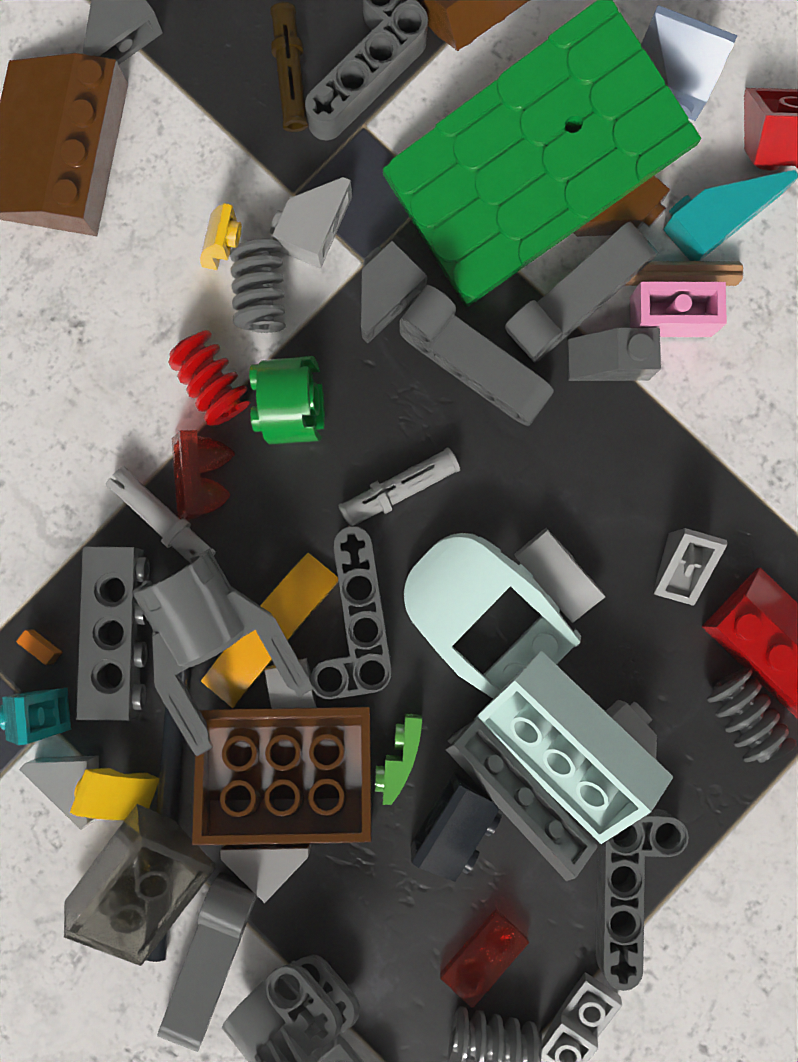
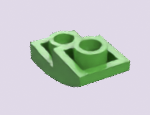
M405 714L404 724H396L395 750H403V755H386L385 766H376L375 792H383V805H392L408 779L418 751L422 715Z

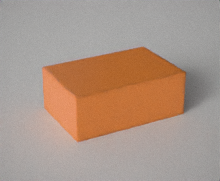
M25 630L16 641L45 665L54 664L63 653L35 630Z

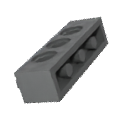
M83 547L77 720H131L138 717L139 710H143L145 707L146 687L144 684H140L141 667H145L147 662V644L145 641H141L142 624L145 625L148 620L132 594V590L141 586L144 581L147 580L148 582L150 563L148 557H144V550L135 547ZM116 579H120L125 586V594L118 602L113 601L109 595V587ZM114 621L119 622L124 630L123 638L118 644L112 643L107 634L110 624ZM112 663L116 664L122 671V681L117 687L111 685L106 678V671Z

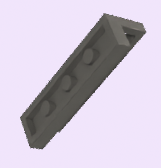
M479 717L455 732L448 740L450 746L446 751L566 881L576 878L598 846Z

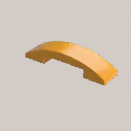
M307 553L261 604V607L273 615L288 641L310 613L319 606L338 583V577L310 553ZM256 630L245 635L224 650L201 680L203 684L232 708L236 706L260 677L265 667L272 661Z

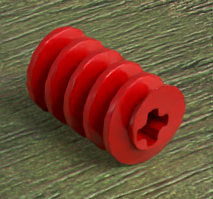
M204 330L180 341L170 351L168 363L172 370L179 371L177 377L180 383L188 385L186 391L189 397L197 398L195 405L198 411L206 412L204 420L207 425L214 426L220 425L241 413L250 405V401L241 402L240 400L247 391L245 385L235 388L231 386L238 378L237 372L222 373L229 364L228 358L213 359L220 351L219 344H213L206 347L204 344L211 338L212 334L209 330Z

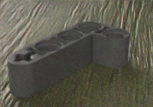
M362 0L364 21L372 31L306 97L305 108L309 129L315 137L321 140H331L339 136L425 50L428 16L425 9L416 0ZM376 2H386V3H387L386 5H383V6L375 5ZM406 28L415 29L416 32L406 33L402 30ZM379 55L389 57L385 61H377L373 58ZM353 82L362 85L358 89L353 90L345 87Z
M631 221L626 223L538 302L533 300L520 309L506 324L507 333L529 358L536 363L642 271L659 252Z
M426 285L400 319L401 336L414 348L507 415L523 425L530 426L554 393L553 388L540 376L455 316L456 307L454 303L438 289Z
M359 527L342 529L334 540V554L350 656L327 659L320 662L313 669L310 678L314 688L313 691L324 699L375 693L383 690L391 679V661L373 545L370 536ZM356 536L359 543H365V548H361L358 552L359 562L361 565L369 562V570L354 569L345 573V565L353 566L350 553L342 551V546L349 544V537ZM356 577H365L371 582V594L364 600H355L348 592L350 581ZM371 618L377 623L378 635L373 641L363 642L356 637L354 629L360 619ZM369 660L380 662L385 669L384 678L375 684L366 682L361 675L362 665ZM334 667L341 672L343 677L342 684L338 689L328 690L321 685L319 678L322 669Z
M653 809L652 812L630 825L629 834L623 840L616 841L611 837L602 844L597 841L595 956L597 965L609 985L621 991L631 990L636 987L643 976L645 856H677L684 851L688 844L689 836L685 825L667 811ZM664 823H670L672 827L670 837L663 842H657L655 834L658 827ZM620 866L629 867V876L624 882L619 884L611 882L612 873L616 868ZM618 911H628V920L624 925L620 927L610 925L611 918ZM619 950L626 961L619 963ZM619 964V969L614 970L612 966Z
M220 872L210 886L197 919L199 925L164 1014L157 1037L193 1051H199L257 895L242 880Z

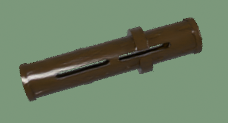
M280 2L270 8L274 33L271 53L277 61L283 129L289 132H298L308 128L300 59L304 51L303 42L298 38L295 5L288 2ZM284 36L288 37L289 59L286 57ZM289 76L292 77L294 100H291Z

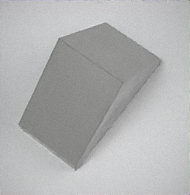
M686 528L669 533L654 587V594L694 606L727 546V540Z
M99 756L39 757L26 762L19 769L80 830L96 820L95 818L76 816L70 813L75 799L74 791L78 781L83 777L85 769H99Z
M312 843L224 845L220 850V857L265 903L308 858Z

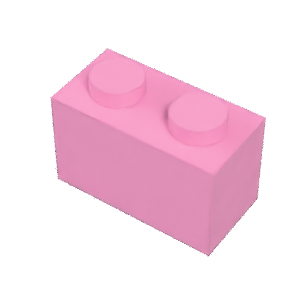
M640 282L630 296V328H660V337H712L727 324L726 282Z

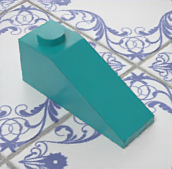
M796 170L712 187L704 189L693 199L686 195L669 210L672 217L663 230L689 261H701L784 194L798 179V173Z
M67 688L18 693L2 697L3 705L0 706V727L2 730H5L6 740L16 745H26L71 730Z

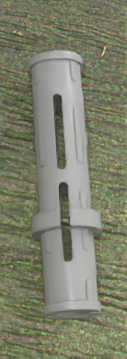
M447 447L444 451L410 467L408 470L381 484L378 481L370 484V490L338 506L348 526L354 527L381 511L384 514L392 511L391 506L426 489L455 472H459L460 467L454 454Z
M125 466L113 474L116 478L115 480L112 478L108 479L106 486L115 492L163 537L161 542L167 548L172 546L190 564L192 563L190 558L194 557V554L202 553L210 548L190 529L191 524L185 518L180 520L140 483ZM210 548L212 554L215 555L216 551Z

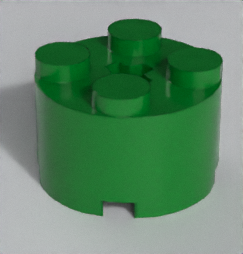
M314 356L261 360L259 364H252L250 366V384L252 389L256 390L257 406L251 407V424L254 432L262 431L263 438L268 444L321 441L322 436L316 430L324 429V393L322 384H316L313 380L312 373L320 372Z

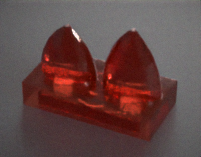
M180 430L171 438L177 516L180 520L184 518L195 519L202 514L216 510L230 497V493L222 485L211 479L200 477V473L212 471L223 466L235 455V452L219 441L197 436V430Z
M495 909L440 972V979L473 1008L530 943L528 937Z

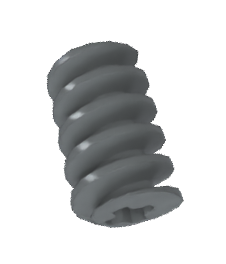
M271 239L249 240L239 243L237 248L232 247L230 251L231 261L234 262L230 270L232 277L235 278L231 284V289L236 294L232 300V306L238 311L233 315V323L241 329L257 333H273L281 331L286 327L285 323L274 321V317L285 313L284 307L273 304V301L284 298V291L272 288V285L284 281L282 274L271 272V269L279 268L283 265L282 258L271 256V253L279 252L282 249L280 242Z
M740 668L719 680L714 685L715 690L706 700L708 703L723 702V705L715 714L717 717L729 715L732 717V720L724 729L726 732L738 730L741 732V735L733 742L735 747L749 745L750 749L742 756L744 762L758 760L761 763L776 760L792 751L797 745L796 740L787 738L789 734L787 725L777 723L780 715L776 709L768 708L771 703L770 697L764 693L758 694L762 688L760 681L748 679L753 673L752 668Z
M459 1006L452 1022L448 1061L453 1052L458 1053L459 1062H468L470 1056H475L476 1062H487V1060H492V1062H541L543 1049L542 1032H537V1027L532 1021H526L520 1030L518 1019L510 1017L503 1027V1021L499 1014H492L486 1025L485 1014L481 1010H476L469 1021L467 1008Z

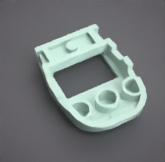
M458 533L441 539L411 569L406 579L404 602L411 621L458 676L493 699L540 651L557 664L574 646L581 642L579 632L576 629L573 631L560 615V608L534 580L533 575L522 564L518 565L502 554L501 550L495 545L474 534ZM511 586L541 616L482 675L453 645Z

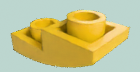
M223 203L217 206L210 214L200 256V263L204 268L218 270L220 259L228 261L231 247L237 248L239 245L242 224L237 221L233 206Z
M111 768L85 769L83 777H81L75 787V799L70 813L76 816L105 820L146 819L159 783V778L148 773L123 774Z

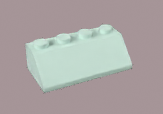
M542 651L521 669L476 716V718L479 717L540 785L601 844L652 812L673 779V776Z

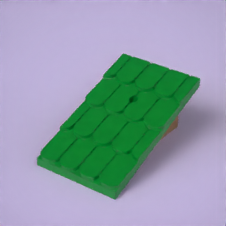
M597 0L550 34L545 42L505 70L497 80L438 122L434 129L394 157L390 164L383 168V176L463 305L467 308L697 146L702 138L692 122L688 120L687 114L668 85L666 86L665 80L646 51L641 47V43L621 12L619 13L613 0Z

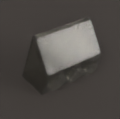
M136 804L64 901V938L142 966L216 869L215 863L198 845H192V839L174 820Z

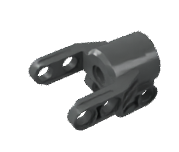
M210 548L202 553L194 554V557L190 558L192 563L175 574L155 584L151 580L148 582L146 580L141 586L132 590L133 596L153 629L155 688L196 756L213 748V744L208 736L207 723L178 674L183 670L218 655L245 635L256 630L287 687L294 690L298 698L314 689L276 619L269 611L230 586Z
M307 955L297 961L293 960L289 965L274 969L234 1009L222 1026L223 1031L248 1062H336L341 1060L345 1062H364L340 1035V1033L345 1032L357 1021L360 1012L359 1001L327 961L318 955ZM304 964H311L317 968L320 975L319 984L307 970L302 968ZM330 984L333 990L326 994L325 990ZM340 1001L344 1002L347 1007L343 1012L344 1017L347 1019L346 1021L342 1018L341 1012L336 1006Z

